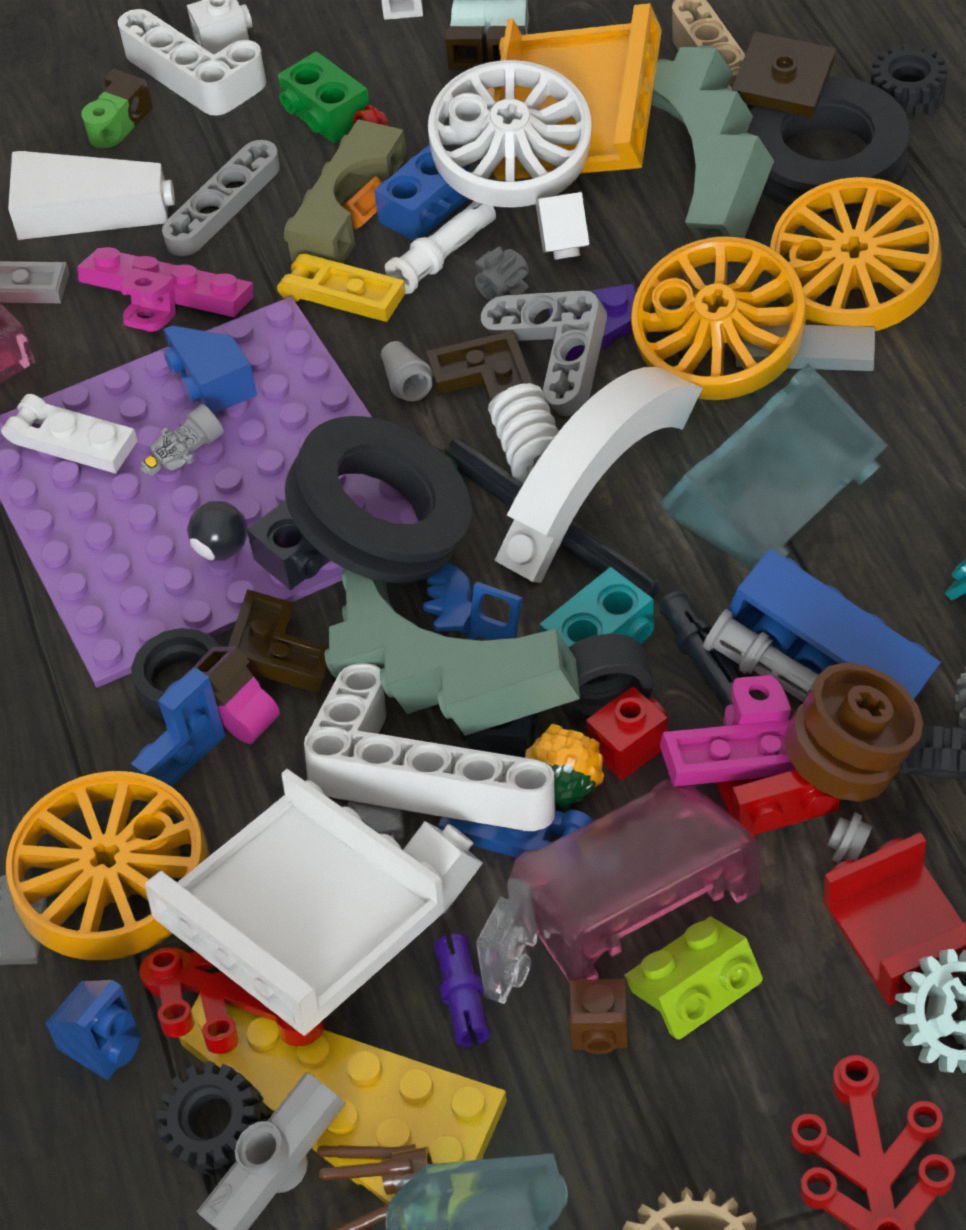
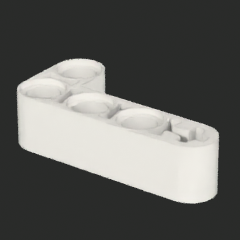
M143 9L130 10L120 16L118 20L126 58L204 113L209 115L228 113L260 92L267 83L260 46L254 41H236L213 55L149 11Z

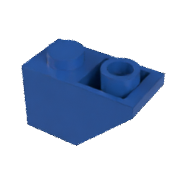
M170 326L164 329L168 348L163 349L165 361L173 375L180 372L183 389L191 403L198 401L200 405L204 404L215 414L257 396L251 364L232 336L177 326Z
M113 980L81 981L46 1022V1026L59 1051L107 1081L118 1067H123L131 1061L142 1039L120 984Z

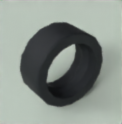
M178 628L163 631L147 640L138 650L131 666L132 679L139 703L149 716L165 723L158 702L165 692L153 687L154 678L162 669L173 663L186 660L199 661L212 647H220L212 636L196 629Z
M615 633L594 635L577 641L568 647L576 658L580 699L560 705L567 716L576 721L586 722L589 717L631 687H635L647 699L652 695L654 679L646 653L641 643L632 637ZM621 673L615 678L602 683L585 684L589 680L604 674Z

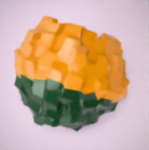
M551 724L547 731L540 738H537L534 744L526 750L525 758L545 762L552 768L554 772L555 805L566 808L570 804L580 802L585 795L592 794L597 785L603 783V756L599 753V742L584 736L581 732L566 730L562 726Z

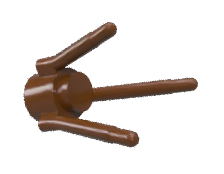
M416 1144L400 1147L322 1145L317 1149V1154L321 1157L381 1160L378 1163L323 1168L319 1172V1177L322 1180L382 1176L386 1195L397 1194L399 1198L331 1230H363L403 1211L423 1208L422 1195L435 1193L434 1167L428 1146L417 1148Z

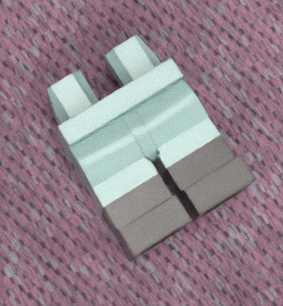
M454 0L450 28H447L445 36L449 70H468L485 64L487 48L489 62L500 61L501 56L498 55V52H500L499 44L500 39L505 37L508 19H514L522 35L528 34V0ZM467 48L477 50V55L472 58H462L458 53Z

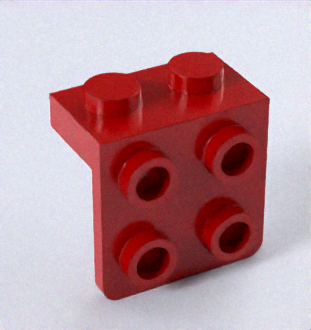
M797 770L771 777L715 782L739 840L837 812L840 809V799L815 788Z

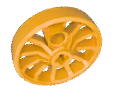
M866 177L831 181L817 186L800 196L780 217L775 226L770 246L771 249L782 257L789 253L790 262L788 263L795 270L803 288L806 305V324L866 326L875 327V331L893 326L912 315L929 298L937 284L942 263L939 233L935 220L926 205L912 192L897 184ZM863 203L856 228L853 230L844 205ZM877 205L892 208L870 228ZM832 208L840 231L817 214ZM905 220H912L917 225L893 232ZM804 226L819 238L793 233L799 227ZM922 244L929 247L928 254L900 251ZM891 269L920 273V275L911 284ZM872 283H881L897 296L880 304ZM838 285L831 306L814 302L830 286ZM852 289H860L867 305L866 308L845 309L849 293ZM789 294L779 298L785 307L793 303Z
M712 237L686 244L672 251L647 273L633 301L631 322L638 350L648 367L662 368L702 387L703 389L698 399L725 400L741 397L765 387L788 368L797 355L803 341L806 324V305L799 277L788 261L779 253L764 244L745 238ZM716 262L715 282L707 286L694 268ZM728 262L746 263L747 266L736 282L727 285ZM763 271H767L776 278L749 292ZM683 275L686 281L678 279L677 277ZM786 294H789L793 301L788 307L762 308ZM654 305L655 313H650L651 308ZM677 305H682L680 308L675 310L666 309L668 306L673 307ZM790 326L784 337H778L758 327ZM677 331L656 343L647 341L648 332ZM741 339L769 351L771 354L761 362L756 363ZM725 343L729 345L744 368L743 371L723 376ZM691 345L677 366L672 367L663 361ZM712 346L711 375H693L692 373Z
M108 771L82 776L57 787L41 798L26 813L17 826L9 844L6 858V876L15 910L22 924L36 940L49 949L65 956L83 960H111L140 953L157 945L173 934L156 921L152 914L140 921H135L127 898L133 894H139L148 900L145 883L150 880L148 879L149 877L163 871L170 878H183L210 855L208 844L197 816L184 797L174 788L148 775L127 771ZM114 800L106 832L102 834L91 804ZM134 800L149 802L126 826L132 802ZM81 808L92 839H88L61 819ZM168 815L176 816L181 822L173 825ZM50 834L69 848L36 845L43 835ZM159 835L158 837H156V838H154V839L147 840L148 838H150V837H152V836ZM191 844L190 857L179 856L181 845ZM31 867L56 869L24 881L25 872ZM63 891L42 914L33 909L32 904L35 901ZM87 902L78 931L61 927L66 919L82 903ZM109 903H117L124 927L98 932L104 907Z

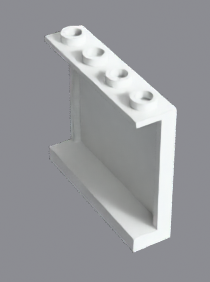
M286 769L281 773L285 792L282 798L178 882L174 881L163 871H160L145 883L152 917L305 1036L441 916L445 910L442 878L432 865L425 861L418 862L404 852L391 836L384 833L380 835L363 823L354 810L346 806L342 808L326 797L316 783L310 780L304 781Z

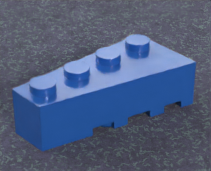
M769 548L737 588L728 609L733 612L732 618L757 634L765 632L770 636L769 639L773 640L771 646L818 675L828 666L845 662L867 665L892 677L906 688L914 701L923 692L941 663L931 656L922 645L910 642L889 628L881 618L865 612L844 598L839 590L823 584L802 570L794 560L781 556L771 548Z

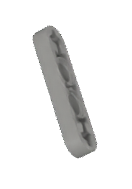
M255 140L246 144L164 223L162 233L169 253L180 257L189 256L199 251L278 173L280 161L275 144L267 140ZM232 182H244V185L237 188L225 187ZM215 206L219 208L217 211L208 214L199 212L206 207Z

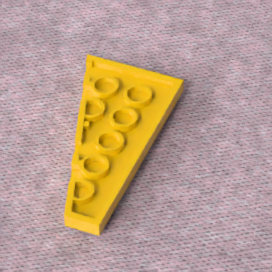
M199 994L191 1009L195 1021L194 1027L188 1034L179 1037L184 1048L203 1063L214 1062L220 1068L222 1064H225L243 1075L261 1093L264 1099L260 1102L267 1108L270 1116L280 1106L305 1072L310 1073L321 1081L346 1104L312 1146V1149L316 1152L318 1147L322 1145L400 1147L416 1144L417 1148L428 1146L434 1167L435 1193L422 1195L423 1208L403 1211L396 1214V1216L401 1220L406 1219L419 1230H452L507 1102L505 1090L326 1030L323 1031L319 1039L309 1045L291 1046L281 1039L276 1021L226 1004L228 1017L232 1018L235 1022L239 1043L228 1053L214 1054L208 1051L202 1034L206 1018L201 995ZM323 1157L334 1167L381 1162V1160ZM382 1176L351 1179L357 1185L362 1184L385 1202V1204L399 1199L397 1194L386 1195Z

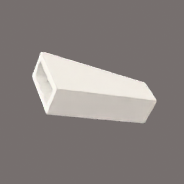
M27 151L12 152L8 209L18 240L164 224L168 220V206L175 205L172 180L164 179L161 163Z

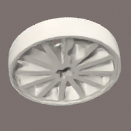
M519 60L489 62L459 74L445 85L437 95L428 119L430 149L435 166L443 179L463 196L476 202L496 207L529 206L536 204L535 201L537 199L553 197L564 191L581 173L587 160L592 135L591 113L579 89L565 76L553 69L540 64ZM505 86V99L499 102H495L486 90ZM515 86L533 89L525 102L514 99ZM548 95L559 101L538 111ZM449 117V126L443 125L446 118ZM569 117H574L577 123L575 125H554ZM554 144H577L574 150L568 151ZM442 145L465 146L450 152L446 151ZM506 157V181L489 180L488 178L502 158ZM514 157L518 158L532 179L515 181ZM536 157L558 168L547 172ZM483 158L474 172L470 173L462 168Z

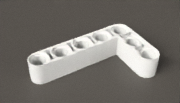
M369 663L352 664L339 673L305 737L304 749L307 778L316 783L326 797L523 831L544 829L555 818L554 772L545 762L379 734L386 720L387 713L385 691L380 680L381 669L376 665Z

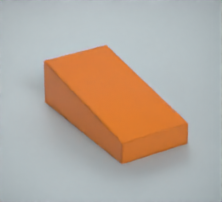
M374 176L342 206L351 213L352 225L355 230L365 224L377 212L374 190L382 183L377 176Z

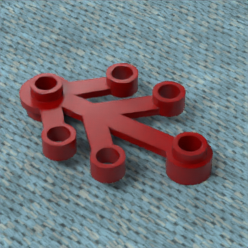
M161 948L149 955L140 966L139 975L142 984L153 995L161 998L162 1006L158 1011V1019L163 1033L168 1037L184 1036L194 1027L195 1021L191 1007L188 1002L183 1000V992L190 990L201 995L206 1018L202 1034L206 1047L211 1053H228L239 1043L237 1028L234 1020L228 1017L226 1004L276 1021L281 1039L291 1046L309 1045L319 1039L324 1031L322 1020L309 1033L303 1036L222 971L214 974L203 971L215 966L196 951L187 953L179 948Z
M853 1055L845 1057L834 1068L832 1087L837 1099L850 1107L859 1156L827 1135L825 1122L814 1114H803L794 1120L791 1141L797 1151L807 1155L813 1154L866 1191L870 1211L837 1191L835 1176L829 1170L821 1167L811 1168L805 1172L801 1180V1197L808 1206L825 1210L852 1230H916L915 1225L937 1196L946 1194L952 1188L955 1175L952 1162L945 1156L938 1154L925 1157L919 1165L918 1183L896 1209L894 1208L891 1186L923 1145L939 1136L942 1128L943 1114L940 1108L932 1102L919 1101L914 1103L908 1110L905 1129L884 1154L873 1100L878 1093L879 1071L872 1061L863 1056ZM851 1071H858L864 1073L867 1077L862 1081H853L846 1074ZM925 1115L930 1117L935 1124L931 1127H921L914 1119ZM812 1128L819 1133V1137L814 1140H805L798 1133L802 1129ZM930 1169H939L945 1173L947 1178L943 1181L935 1182L930 1180L925 1173ZM813 1182H822L829 1187V1191L825 1194L817 1195L812 1193L808 1186Z

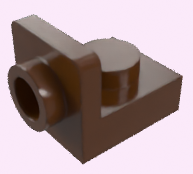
M625 978L570 980V1034L572 1050H585L592 1054H605L614 1049L628 1048Z

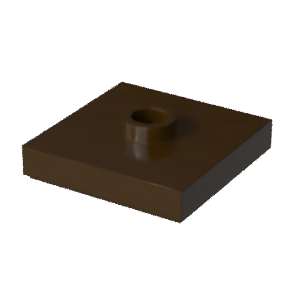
M754 32L732 90L737 91L744 103L814 117L835 61L836 48Z

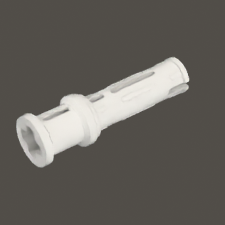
M473 201L466 209L444 224L433 235H430L428 238L423 237L414 240L410 244V250L400 258H391L385 264L386 275L404 280L405 294H411L418 288V282L428 274H436L442 269L444 259L449 254L457 250L478 231L496 219L494 207Z

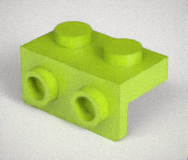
M711 916L704 921L691 925L685 934L663 949L647 955L641 964L624 975L631 992L661 1012L670 1035L678 1040L758 986L763 979L747 938Z

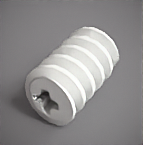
M531 383L519 384L502 391L490 401L488 407L492 423L496 427V434L501 440V447L506 453V460L511 466L512 476L523 484L545 449L559 432L555 426V419L550 414L549 404L545 401L544 392L539 386Z

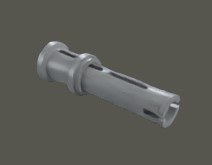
M725 609L710 630L702 647L707 651L714 648L738 663L739 671L744 674L749 673L751 675L755 671L761 676H773L781 684L783 690L804 702L806 694L818 674L771 646L773 640L769 639L770 636L765 632L760 634L753 632L732 618L733 612Z

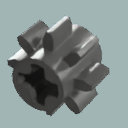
M497 247L492 252L488 251L475 262L477 268L481 270L475 277V284L479 292L490 301L499 296L520 295L529 288L522 280L529 273L528 265L524 258L512 249H507L503 252L500 247Z

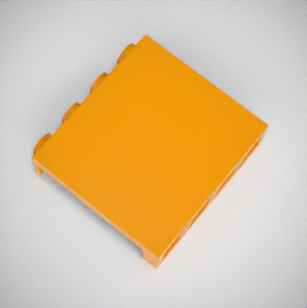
M651 4L634 5L632 22L628 24L527 35L521 34L514 19H508L505 37L500 39L499 44L500 61H527L553 69L570 80L579 89L588 104L592 119V135L587 160L581 173L642 168L662 33ZM505 86L494 87V101L504 100ZM515 86L514 99L525 102L533 89ZM548 95L538 111L559 101ZM569 117L554 125H575L577 123L574 117ZM554 144L568 151L574 150L577 144ZM506 157L502 158L493 171L497 180H506ZM514 157L515 179L532 178L518 158ZM536 157L547 172L558 168Z

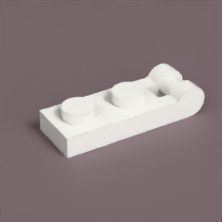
M26 394L17 406L18 414L16 417H9L1 429L3 436L13 444L115 474L138 441L134 428L46 404L41 398L33 394ZM36 423L41 426L40 428L32 427V424Z

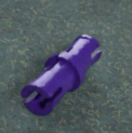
M451 934L455 950L454 955H452L448 947L446 936L441 937L434 944V950L438 957L443 983L440 985L442 1001L444 1004L449 1005L456 1044L462 1047H472L473 1044L469 1031L470 1025H472L473 1031L476 1034L478 1045L490 1038V1029L487 1026L480 999L484 994V988L481 978L474 974L468 938L462 934Z

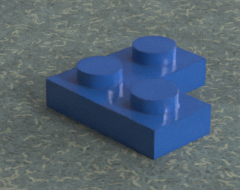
M195 667L181 680L173 682L158 700L167 731L154 743L146 745L131 763L133 772L154 777L171 787L225 737L210 679Z

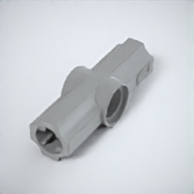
M305 1072L268 1121L252 1124L241 1133L235 1148L236 1162L196 1212L217 1230H248L276 1193L287 1192L295 1188L302 1181L308 1165L306 1154L346 1103L310 1073Z

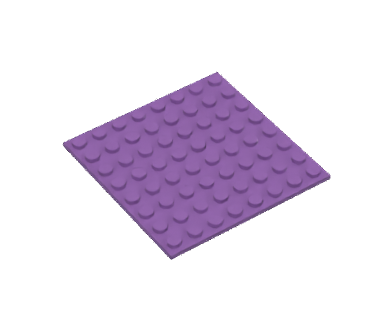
M291 296L207 330V332L233 337L251 364L257 396L215 413L214 415L224 429V434L211 444L204 443L190 453L194 457V462L191 464L186 463L179 469L171 471L161 465V470L154 476L144 475L140 469L142 468L141 461L149 455H153L150 447L162 435L163 428L167 427L168 431L173 433L185 424L187 415L200 405L198 401L191 403L181 383L182 376L180 372L175 375L172 374L165 361L163 349L41 398L49 405L134 428L138 441L116 474L11 443L3 436L1 429L9 417H16L18 410L14 409L0 415V502L96 688L131 674V666L138 650L147 640L163 631L178 628L196 629L215 637L233 629L247 589L294 602L342 581V570L345 568L330 561L314 577L304 580L290 591L253 559L248 535L245 545L239 553L225 561L208 560L199 555L190 546L187 534V526L191 515L198 507L209 501H224L235 506L245 516L247 528H249L286 500L285 480L287 473L298 456L306 437L314 428L325 421L338 417H372ZM36 423L32 424V427L40 428L41 426ZM343 474L338 476L346 494L357 506L374 517L395 524H414L419 522L412 505L398 490L384 481L364 474Z

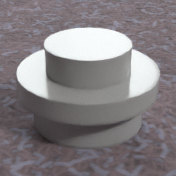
M854 812L849 821L842 817L837 821L826 845L835 850L832 861L840 863L842 859H854L857 861L872 829L871 825L861 821L862 815Z

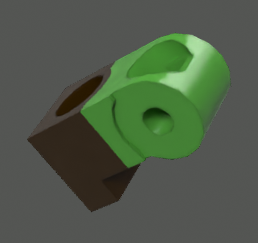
M112 69L104 78L107 89L99 96L98 100L90 102L82 110V120L88 140L92 146L101 149L116 146L149 113L153 105L146 80L116 69Z

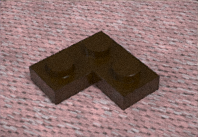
M513 330L426 351L427 364L432 370V378L438 395L483 385L490 404V401L497 394L519 384H533Z
M247 589L228 647H239L249 660L246 667L253 675L319 693L327 668L325 650L329 646L285 634L294 602Z

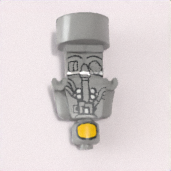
M204 404L199 405L187 415L185 424L173 433L169 432L167 427L163 428L162 435L150 447L153 455H149L141 461L142 468L140 469L144 475L154 476L161 470V465L165 469L173 471L181 468L186 463H193L194 457L190 453L204 443L211 444L223 435L224 429L208 407Z

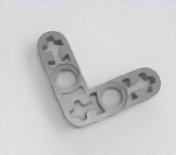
M583 290L505 295L496 297L486 304L481 313V322L490 335L513 330L517 341L554 339L543 392L545 400L557 414L561 416L574 415L589 400L607 320V312L595 294ZM548 308L553 309L551 317L546 322L534 324L535 317L539 312ZM585 345V350L578 359L566 361V355L571 348ZM571 385L573 390L569 391V386Z

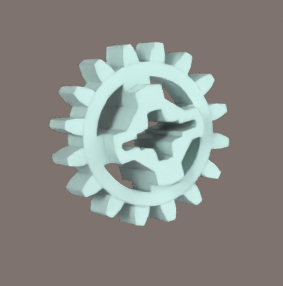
M954 949L940 950L939 962L932 956L919 959L923 974L913 971L906 972L903 976L906 982L912 986L910 993L896 994L895 1000L907 1005V1013L895 1017L896 1024L910 1025L912 1032L903 1040L905 1046L920 1044L923 1046L918 1058L919 1061L922 1063H932L939 1057V1071L953 1073L958 1064L962 1073H966V1049H953L937 1040L941 1036L953 1035L957 1043L963 1044L966 1048V986L962 985L958 977L951 975L952 972L966 975V950L962 951L959 959ZM928 994L929 1002L925 1015V1001ZM955 1001H962L965 1007L959 1012L961 1021H954L951 1015L957 1009Z

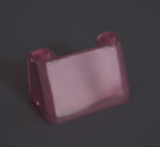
M666 779L657 784L651 792L539 850H529L520 855L515 860L513 870L509 876L510 894L569 982L570 980L598 979V972L594 964L599 956L606 950L611 957L620 953V938L705 892L715 902L724 897L725 889L736 903L760 892L761 847L747 827L695 785L673 787L671 779Z

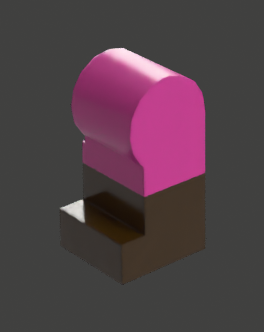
M212 647L190 670L195 667L209 677L223 726L240 741L252 744L278 718L280 714L279 708L275 701L259 687V682L246 667L249 660L239 647Z

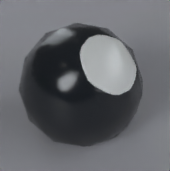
M209 501L198 507L191 515L187 526L190 546L199 555L208 560L225 561L236 555L245 545L248 535L245 516L235 506L224 501Z

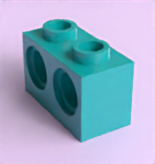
M610 567L541 622L540 632L557 629L568 647L588 637L610 633L630 636L642 645L654 630L653 598Z

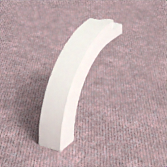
M643 367L616 378L599 390L562 427L531 470L507 514L514 521L494 561L532 582L541 583L569 525L602 475L629 447L649 433L667 427L683 430L703 388L662 368Z

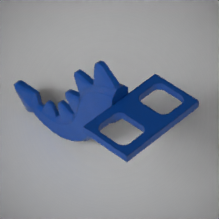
M448 562L439 572L427 578V583L433 585L428 587L427 594L435 598V600L424 603L423 610L440 615L434 621L433 628L435 630L459 631L464 635L468 633L467 639L478 640V637L488 640L517 638L523 597L477 582L474 584L472 602H470L472 588L469 578L462 570ZM484 594L504 599L509 603L508 623L500 622L483 614Z

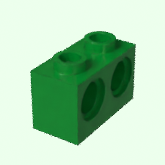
M317 51L278 74L281 88L279 98L284 109L288 113L298 116L307 123L314 133H320L333 144L341 140L344 135L349 134L353 128L355 112L364 110L367 105H370L367 88Z

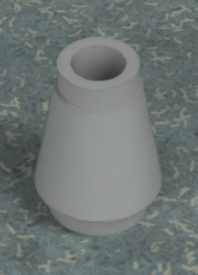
M393 341L384 346L381 351V359L392 393L406 401H417L425 397L432 387L433 374L430 366L399 341Z

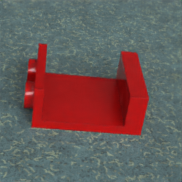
M921 832L904 840L901 838L890 840L882 845L877 852L857 861L854 859L845 860L825 874L823 904L888 1006L898 1002L895 1000L896 994L910 993L912 986L903 977L906 972L924 973L919 959L932 956L939 962L940 950L954 949L959 959L962 951L966 950V922L963 923L923 864L926 839ZM957 972L951 973L952 976L959 974Z

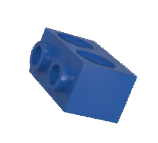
M430 144L374 190L379 223L412 241L425 237L469 199L454 190L440 175L432 157ZM469 164L462 167L467 172H470Z

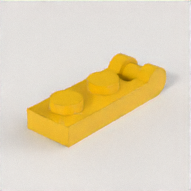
M299 254L291 265L292 273L284 275L277 285L278 293L284 299L291 296L295 302L304 299L388 322L406 293L405 283L402 279L309 254Z

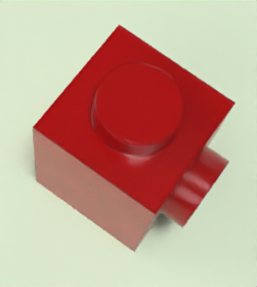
M631 687L586 720L587 737L599 742V753L603 756V764L622 781L662 752L660 742L663 732H668L667 723L669 719L660 703L653 698H645L635 687Z

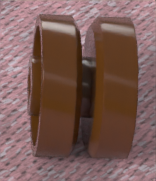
M845 662L828 666L816 677L806 694L804 703L797 708L787 725L784 744L787 756L795 769L815 788L838 799L864 801L878 797L890 785L899 772L901 763L911 754L919 742L924 723L917 703L906 688L892 677L867 665Z

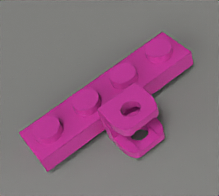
M110 247L97 248L78 265L79 282L121 291L123 295H131V304L123 312V324L150 332L163 328L176 315L175 304L235 317L253 299V282L236 279L231 274H214L200 271L191 265H174L160 262L151 256L138 257L120 253L117 249Z
M771 675L736 678L731 689L733 704L728 705L725 709L723 716L724 726L663 732L660 748L673 787L764 778L796 770L787 756L784 744L785 732L790 722L788 719L791 708L785 692L776 678ZM753 690L761 691L767 696V699L756 700L750 696L749 692Z

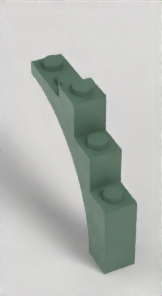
M706 45L680 47L674 61L668 59L657 60L651 105L667 111L684 123L692 139L696 170L694 194L685 221L686 225L697 240L712 237L745 238L774 160L760 138L747 133L753 115L739 93L727 89L733 73L718 49Z
M346 569L342 570V581L346 590L347 605L342 608L344 622L329 627V648L325 650L326 664L334 677H338L344 668L352 664L369 663L376 665L381 669L380 680L385 693L390 698L395 697L407 714L439 704L443 715L447 719L452 718L465 736L580 699L576 658L557 629L520 638L486 641L446 637L419 628L397 614L388 598L386 582L372 580Z

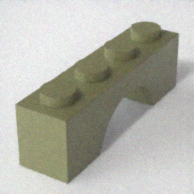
M358 119L349 134L343 136L339 149L331 161L325 163L320 178L314 187L306 192L303 204L295 216L290 217L286 223L284 239L288 242L292 262L295 261L299 254H309L342 264L345 262L355 246L351 213L342 206L374 176H377L383 182L408 162L403 129Z

